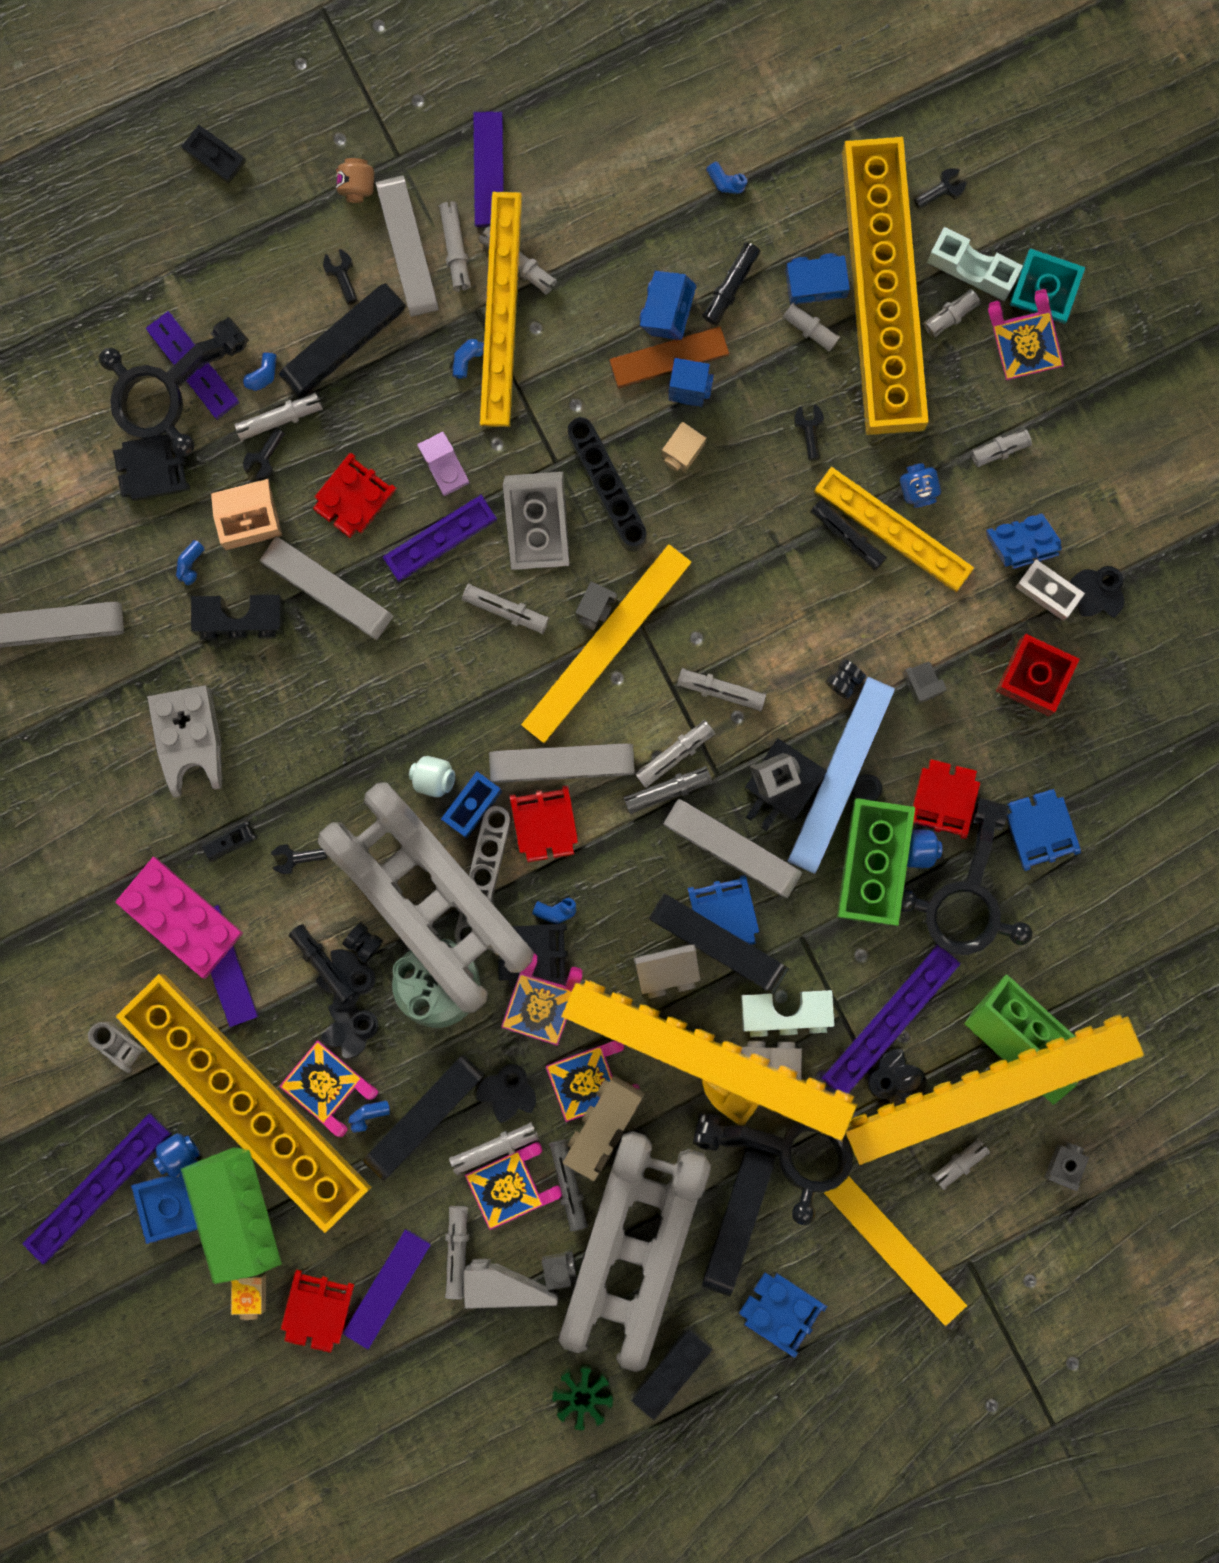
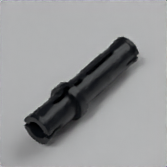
M744 243L725 279L719 287L715 288L713 292L714 297L702 315L703 319L708 323L718 326L726 309L735 302V295L761 253L760 249L752 243Z
M824 498L810 511L851 548L849 551L853 555L857 554L873 571L877 570L887 559V556H884L868 541L869 537L866 534L862 535Z
M304 924L294 928L288 936L303 953L302 958L306 963L309 962L341 1005L353 999L357 993L324 952L325 947L321 943L316 942Z

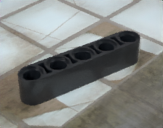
M387 283L380 285L292 359L280 371L279 376L299 398L305 396L395 320L406 308L405 303Z
M575 418L568 425L569 442L622 546L628 551H639L646 543V528L593 424L587 418ZM577 428H585L589 434L584 439H577L573 432ZM597 453L602 457V460L599 464L591 465L586 461L587 456ZM603 479H611L614 481L615 487L612 490L605 491L600 488L599 483ZM623 504L629 511L625 516L620 517L612 512L613 507ZM630 530H637L642 537L638 542H630L625 537L626 533Z
M663 893L648 918L688 944H694L698 950L772 994H775L789 970L782 963Z
M463 1054L369 1152L362 1162L384 1182L485 1074Z
M746 1147L703 1278L702 1288L731 1297L774 1166L775 1155Z

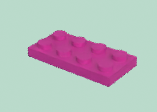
M152 857L115 902L203 979L207 978L243 934L240 929L156 857Z

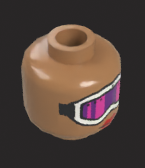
M358 158L345 159V162L337 167V192L342 196H346L347 202L363 203V198L371 196L374 192V169L368 165L367 160Z

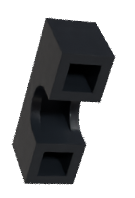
M250 595V608L247 614L241 618L232 619L226 615L225 600L221 596H191V632L199 636L200 640H217V635H229V639L244 640L247 639V635H258L259 639H275L276 634H284V599L280 595Z
M688 1325L669 1348L668 1354L652 1373L649 1372L631 1394V1401L655 1421L713 1350L712 1345Z

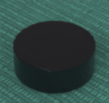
M871 774L859 776L852 788V794L855 799L876 801L882 793L880 780Z

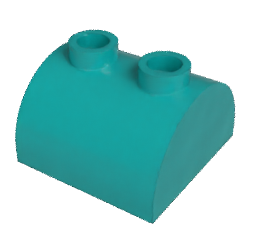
M1029 249L1017 278L1009 305L1033 314L1038 313L1035 292L1045 289L1053 320L1066 324L1085 267Z

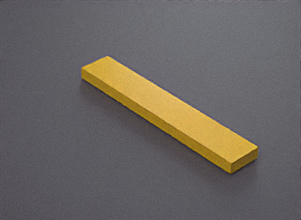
M832 466L815 488L814 492L824 498L954 592L960 589L974 569L969 563Z
M849 1176L836 1189L824 1192L830 1201L945 1326L967 1307L964 1301Z

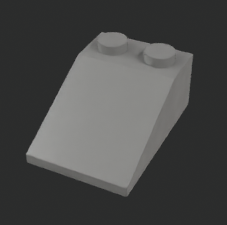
M563 472L505 476L503 492L511 570L569 566Z
M694 944L634 958L641 993H648L649 999L667 995L665 990L667 988L677 986L678 992L694 989V982L700 981Z
M473 1259V1262L467 1265L464 1270L465 1308L557 1305V1291L553 1289L547 1290L546 1286L502 1265L491 1264V1259Z

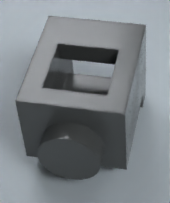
M591 581L575 612L576 617L580 619L578 623L590 630H594L600 621L605 622L612 609V606L608 605L609 601L615 604L617 593Z
M781 753L757 765L749 766L759 793L769 798L801 783L798 776L801 772L798 762L794 757L785 753ZM778 768V775L774 777L772 771Z
M1067 1142L1066 1147L1057 1145L1044 1178L1078 1191L1080 1180L1089 1160V1157L1082 1155L1084 1148ZM1068 1160H1073L1075 1163L1072 1171H1067L1065 1168Z
M572 1251L542 1257L547 1290L571 1286L572 1282L577 1281Z

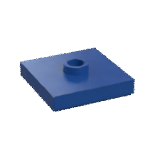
M167 1175L131 1185L146 1244L198 1230L182 1175L178 1178H172Z

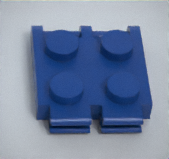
M1042 513L1036 516H1029L1021 523L1014 521L1011 524H1002L996 530L992 528L986 530L989 542L1005 567L1011 565L1015 569L1034 563L1033 558H1037L1038 561L1059 556L1057 551L1062 550L1061 540Z
M1054 789L1033 795L1035 806L1031 805L1029 797L1008 803L1010 814H1007L1006 821L1024 871L1030 870V866L1046 861L1049 863L1055 862L1056 858L1074 853V855L1081 853L1063 797L1057 798ZM1071 845L1070 848L1053 852L1054 849ZM1042 853L1046 854L1045 856L1028 861L1029 857Z
M746 875L739 876L740 879L724 883L716 881L713 882L714 885L695 890L694 887L687 888L692 910L750 945L756 944L754 933H758L759 929ZM737 885H741L742 887L722 892V889ZM712 891L716 892V894L696 898V895L708 893Z
M765 1272L754 1288V1291L762 1297L760 1300H757L750 1295L739 1314L747 1319L744 1323L747 1327L795 1358L798 1354L797 1348L806 1334H811L813 1331L811 1326L820 1312H825L828 1306L780 1274L776 1273L773 1278ZM814 1306H816V1309L814 1310L813 1314L811 1315V1317L809 1318V1320H808L807 1323L805 1324V1323H804L805 1320H806L807 1317L811 1314L812 1309L814 1308ZM801 1329L802 1331L800 1332L799 1336L797 1337V1339H796L795 1342L793 1343L792 1347H790V1344L794 1341L795 1336L797 1335L798 1331Z

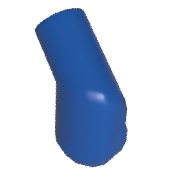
M714 162L706 168L707 173L719 191L739 194L744 191L747 185V178L743 174L726 175L718 162Z
M469 339L456 350L452 375L454 378H467L468 361L474 356L480 357L484 354V344L476 339Z
M262 354L261 368L245 375L243 379L245 388L258 391L273 382L277 360L276 354Z
M193 540L178 557L176 576L180 582L183 581L186 585H192L197 579V573L191 570L193 562L204 551L202 544L196 540Z
M565 898L562 902L550 907L537 901L532 915L553 924H560L575 915L577 910L576 902L571 898Z
M385 1100L363 1105L349 1117L348 1123H351V1131L353 1133L365 1131L367 1129L365 1120L389 1115V1104Z

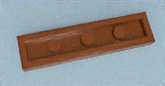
M721 326L682 337V340L676 339L609 359L617 388L619 389L672 373L675 358L707 363L727 357L729 352Z

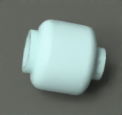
M423 756L417 763L412 764L409 779L412 780L413 788L416 792L432 797H441L451 791L455 781V771L452 770L450 763L446 760Z

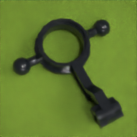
M227 317L213 327L211 335L214 338L197 343L167 372L150 365L136 366L127 370L122 364V356L117 349L110 347L102 350L99 354L100 365L105 370H113L119 378L113 386L110 398L112 415L118 426L129 435L143 439L166 434L171 439L172 450L177 456L187 457L191 455L195 447L193 439L187 434H181L175 428L183 410V398L179 387L202 365L220 360L226 354L232 357L243 351L249 341L247 336L230 317ZM157 378L165 384L169 392V410L162 422L154 427L141 428L132 421L128 414V395L133 386L142 379Z
M979 797L972 820L973 823L979 824L976 836L975 852L966 881H957L945 885L933 895L930 902L918 899L911 890H903L901 912L908 913L912 910L927 913L926 923L930 936L939 947L952 954L969 955L982 951L993 942L997 933L1009 936L1010 940L1016 945L1029 943L1033 935L1032 928L1024 922H1018L1014 925L1000 922L1001 912L997 900L987 888L980 885L993 844L994 829L1002 831L1009 805ZM958 892H971L981 897L989 911L988 924L984 931L975 939L968 941H954L942 933L937 924V910L942 901L949 895Z
M825 1087L824 1089L833 1094H835L836 1092L835 1089L830 1087ZM701 1113L698 1117L692 1143L697 1148L703 1150L717 1151L719 1145L723 1147L748 1146L778 1155L784 1176L792 1185L802 1190L800 1202L795 1204L792 1209V1218L797 1224L805 1226L811 1224L816 1216L812 1205L814 1192L824 1193L836 1189L848 1178L853 1166V1149L846 1134L841 1141L800 1122L793 1125L786 1132L784 1138L746 1126L724 1127L725 1120L719 1116ZM817 1132L827 1137L834 1145L838 1161L835 1173L829 1180L823 1182L810 1181L801 1176L795 1169L791 1159V1147L799 1134Z

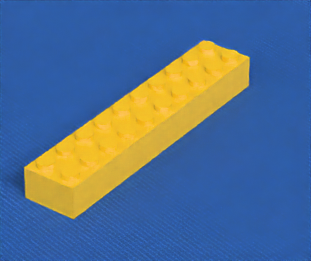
M903 137L845 141L842 159L866 435L924 431L929 422Z
M158 974L115 1016L243 1149L250 1150L251 1156L256 1163L324 1233L330 1230L372 1188L165 974Z
M585 980L584 984L575 983L561 1017L842 1141L858 1105L852 1102L854 1096L838 1089L835 1094L824 1090L826 1084L811 1077L807 1081L797 1078V1071L781 1065L778 1069L769 1066L770 1059L759 1054L752 1053L750 1057L741 1053L743 1048L729 1041H723V1044L713 1041L715 1035L702 1029H696L695 1032L686 1029L688 1023L672 1016H668L667 1020L658 1017L660 1014L659 1010L641 1004L639 1008L631 1005L633 999L614 992L612 996L604 993L606 987L593 981Z

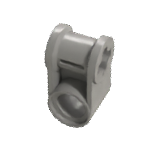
M104 1021L94 1024L88 1032L90 1044L127 1073L132 1071L131 1066L141 1052L145 1053L147 1051L135 1037L126 1033L112 1022ZM101 1027L107 1028L111 1033V1039L107 1044L98 1040L97 1032Z

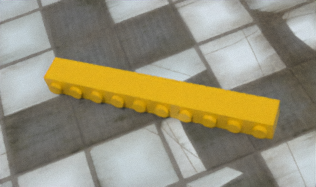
M1121 1015L1111 1017L1104 1021L1105 1025L1094 1030L1092 1026L1080 1029L1075 1032L1076 1037L1066 1041L1063 1037L1048 1042L1046 1044L1047 1048L1036 1052L1035 1049L1026 1050L1018 1055L1019 1059L1007 1063V1060L998 1061L989 1066L991 1070L981 1074L978 1071L967 1073L961 1077L962 1081L951 1085L950 1082H944L933 1088L934 1092L923 1096L921 1092L907 1097L904 1104L895 1107L894 1103L879 1108L877 1110L878 1114L868 1118L866 1114L851 1119L846 1135L859 1165L1144 1056L1143 1049L1129 1016L1122 1018Z

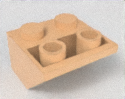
M268 479L211 493L213 517L220 544L225 550L282 536Z

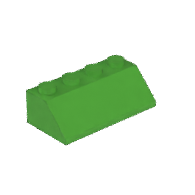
M858 798L853 801L837 918L867 923L899 925L915 807Z
M1007 974L976 1006L964 1023L1003 1060H1007V1063L1019 1059L1018 1055L1026 1050L1035 1049L1037 1052L1045 1049L1048 1042L1063 1037L1066 1041L1075 1037ZM1079 1081L1042 1096L1054 1105L1074 1089Z
M233 1147L181 1168L213 1283L217 1284L256 1276L281 1265L250 1150Z

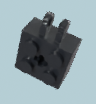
M777 738L763 761L781 753L794 757L800 767L801 772L798 776L801 783L769 798L759 793L753 776L751 777L744 791L757 798V801L745 818L751 821L759 813L761 805L763 803L773 810L762 823L761 828L765 831L769 829L778 814L794 822L827 772L826 769L779 738ZM778 768L772 771L774 777L778 775Z

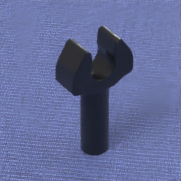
M949 168L942 171L939 185L914 198L916 206L920 209L943 195H949L954 200L959 198L963 194L967 182H962L958 186H952L949 180L958 176L960 170Z
M339 249L342 263L339 266H333L329 256L325 254L323 267L327 276L333 275L337 277L345 301L349 305L357 302V297L347 274L348 270L353 267L350 256L342 249Z
M816 404L813 406L814 418L808 421L803 417L802 406H799L794 417L795 427H800L805 431L808 460L820 458L816 428L819 424L823 423L824 415Z
M275 428L259 453L252 454L248 452L243 462L244 471L248 473L255 463H261L262 468L259 470L256 478L258 481L269 477L273 472L269 459L285 436V433Z
M284 844L279 845L271 852L273 856H280L282 854L287 856L288 861L285 865L273 867V870L285 875L292 874L293 868L299 863L327 860V854L322 848L294 852L290 849L289 845Z

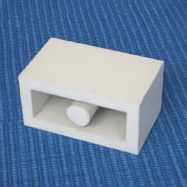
M1038 560L1032 563L1016 586L1018 590L1063 621L1068 618L1085 594Z

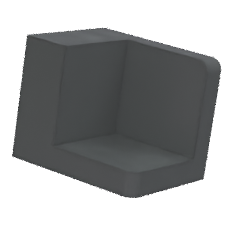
M930 662L923 663L914 668L909 667L902 672L916 705L939 696L947 690L943 680L938 681Z

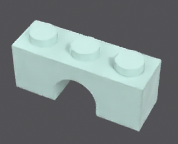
M944 227L927 263L1005 301L1023 266L998 253L994 257L980 254L969 245L970 239Z
M832 990L800 992V1007L794 1015L789 1017L781 1016L775 1011L772 994L741 995L743 1031H750V1037L768 1036V1030H779L780 1035L798 1034L797 1028H809L810 1034L827 1033V1027L834 1026Z

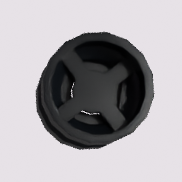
M843 659L838 665V671L835 674H831L825 683L839 696L848 700L853 694L855 685L861 684L866 675L855 664L847 659Z
M360 922L344 939L342 945L348 950H354L357 953V957L363 963H366L384 941L379 936L370 934L368 927Z

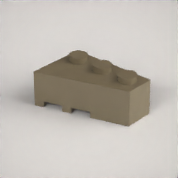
M614 1075L610 1082L604 1080L596 1093V1096L600 1097L595 1108L590 1105L581 1121L585 1125L580 1133L575 1131L567 1147L570 1148V1151L563 1164L588 1179L595 1181L646 1093Z

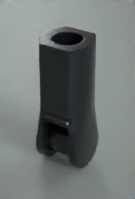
M244 822L203 843L202 848L208 860L212 862L258 839L257 834L253 835L249 827L251 822ZM239 832L243 840L235 843L232 835Z

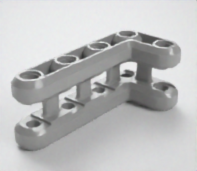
M387 782L376 783L365 793L364 803L376 815L377 821L358 837L354 836L341 822L330 823L319 832L318 844L334 863L361 889L455 1004L464 1013H474L486 1003L488 992L482 986H478L473 980L474 975L468 969V965L485 950L491 949L497 956H501L506 962L504 966L511 973L522 972L532 963L534 952ZM388 832L400 842L401 849L386 862L379 864L369 853V848ZM415 865H420L425 872L428 871L432 875L430 879L436 885V890L419 905H414L410 900L405 899L402 895V889L397 885V881ZM450 907H455L460 913H464L468 918L466 921L472 927V932L454 948L449 947L444 941L441 942L437 937L438 932L432 926L433 922Z
M629 1131L622 1134L558 1341L563 1349L580 1353L588 1349L587 1340L592 1324H596L598 1318L601 1317L623 1324L626 1336L620 1354L617 1353L616 1360L622 1368L637 1372L645 1369L693 1213L698 1199L703 1195L711 1165L703 1153L691 1149L680 1152L676 1164L652 1158L649 1155L652 1144L647 1136L635 1131ZM651 1167L672 1174L673 1177L667 1185L643 1177L645 1168ZM635 1201L658 1207L661 1210L662 1219L656 1237L653 1236L652 1241L649 1243L626 1236L624 1233L625 1227H623L628 1208L629 1206L632 1207ZM617 1259L640 1265L643 1268L644 1277L639 1294H635L632 1301L607 1294L606 1292L607 1285H605L608 1272L610 1266L614 1265Z

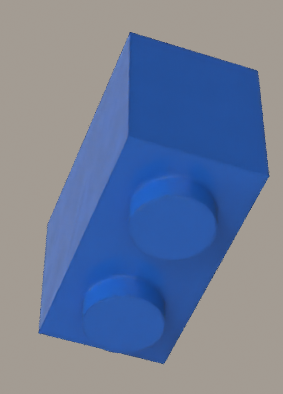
M829 253L820 256V259L809 260L808 257H798L787 263L785 273L790 305L792 303L803 304L848 297L850 287L845 256Z
M655 271L653 279L648 285V297L645 308L640 313V327L650 336L682 340L697 285L686 274Z
M675 358L668 401L702 407L704 398L710 399L714 374H709L710 364Z
M476 771L441 819L468 839L482 820L485 812L491 808L500 796L502 790Z

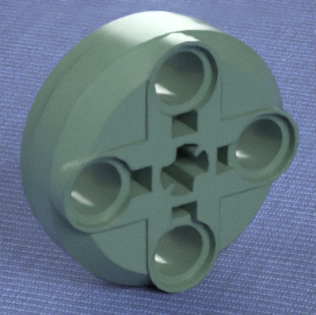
M441 939V942L444 941L449 947L454 948L457 945L449 939ZM411 950L396 961L393 966V995L399 1008L412 1021L427 1027L441 1028L453 1025L469 1014L464 1013L455 1004ZM473 961L468 965V969L474 975L473 980L480 986L479 971ZM415 969L412 977L404 979L407 971ZM430 1005L427 1014L419 1016L421 1008Z

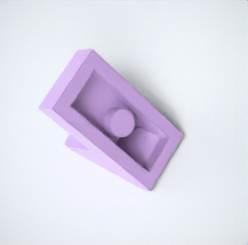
M444 432L417 444L443 496L469 484V480Z

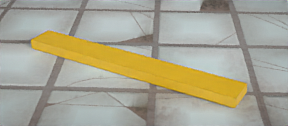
M492 192L480 413L481 426L510 427L522 214V193Z
M668 544L521 726L545 744L692 562Z

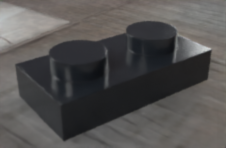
M199 124L181 146L184 152L228 184L246 162L245 157Z

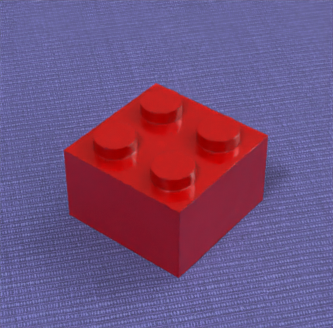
M1025 634L1020 638L996 692L1050 716L1056 712L1080 659Z

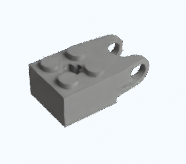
M205 685L147 696L157 754L172 796L174 798L181 796L183 775L193 766L203 767L214 790L221 789L222 745L212 690ZM183 716L190 718V721L186 722V728L179 725Z

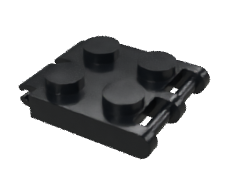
M166 434L158 437L122 442L121 449L113 450L116 471H127V474L118 476L122 497L131 496L133 501H139L190 490V484L186 483L183 465L186 464L185 458L176 454V458H173L172 441ZM175 467L178 468L180 484H178V477L176 474Z
M567 924L512 926L533 950L534 954L537 955V963L532 975L557 984H566L568 978H566L565 957H568V951H565L564 930H567ZM555 931H558L559 951H556ZM556 957H559L560 978H557ZM503 959L498 960L499 981L509 980V986H515L520 972L511 973L504 966L506 962Z

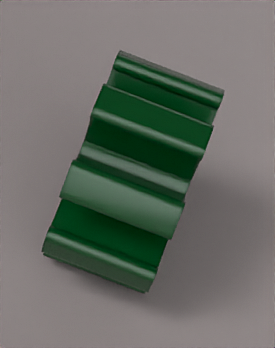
M589 1364L581 1365L582 1382L579 1383L570 1374L569 1368L561 1373V1381H565L571 1390L558 1389L557 1386L553 1389L552 1400L554 1402L556 1400L570 1401L564 1407L557 1409V1417L561 1422H564L565 1417L574 1410L578 1411V1418L574 1425L575 1430L583 1431L585 1429V1421L583 1420L584 1412L587 1411L595 1419L596 1426L601 1425L605 1421V1413H601L595 1404L608 1405L609 1408L613 1406L612 1392L609 1394L596 1393L603 1386L609 1385V1378L602 1372L601 1377L592 1384L588 1383V1375L591 1373V1365ZM580 1391L583 1394L589 1392V1402L586 1403L583 1400L576 1401L578 1398L577 1392Z

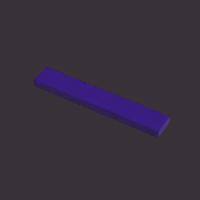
M937 944L821 1079L831 1088L849 1094L961 963Z
M149 1113L22 1245L43 1265L46 1264L156 1151V1146L165 1141L172 1133Z

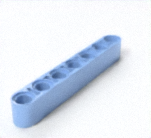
M867 677L791 851L788 863L813 874L816 873L895 688Z

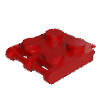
M352 453L348 454L315 495V499L318 502L313 507L314 511L329 523L337 515L338 519L333 525L349 538L356 531L362 534L397 490L394 485L389 486L377 477L376 471L372 468L368 470L355 460L356 456ZM350 465H354L357 469L363 472L365 476L360 474L358 471H356L355 468L351 467ZM371 480H373L374 482H376L379 486H381V487H382L383 489H385L386 491L383 492L377 485L373 484V483L371 482Z
M931 759L928 769H921L912 807H915L913 826L918 824L934 828V832L937 833L945 831L960 835L961 839L966 840L980 782L975 781L977 771L956 766L954 774L951 775L949 774L951 764ZM917 816L935 820L936 823L918 819ZM943 823H947L953 826L962 827V829L943 825Z
M568 785L562 786L563 789L548 792L537 790L536 794L516 797V794L510 795L520 854L526 853L528 863L548 859L546 849L552 848L554 858L574 855L572 844H578ZM564 795V798L553 799L548 801H544L543 799L548 797ZM538 800V802L531 804H525L518 806L517 804L525 801Z
M296 1269L281 1330L286 1331L284 1341L305 1346L307 1338L312 1337L310 1348L331 1353L334 1343L340 1344L355 1284L348 1283V1285L328 1281L329 1277L322 1276V1279L304 1275L301 1270ZM300 1280L319 1284L320 1286L318 1287L309 1283H302L300 1282ZM326 1287H331V1288L343 1290V1291H346V1293H342V1292H340V1291H334V1290L326 1289Z

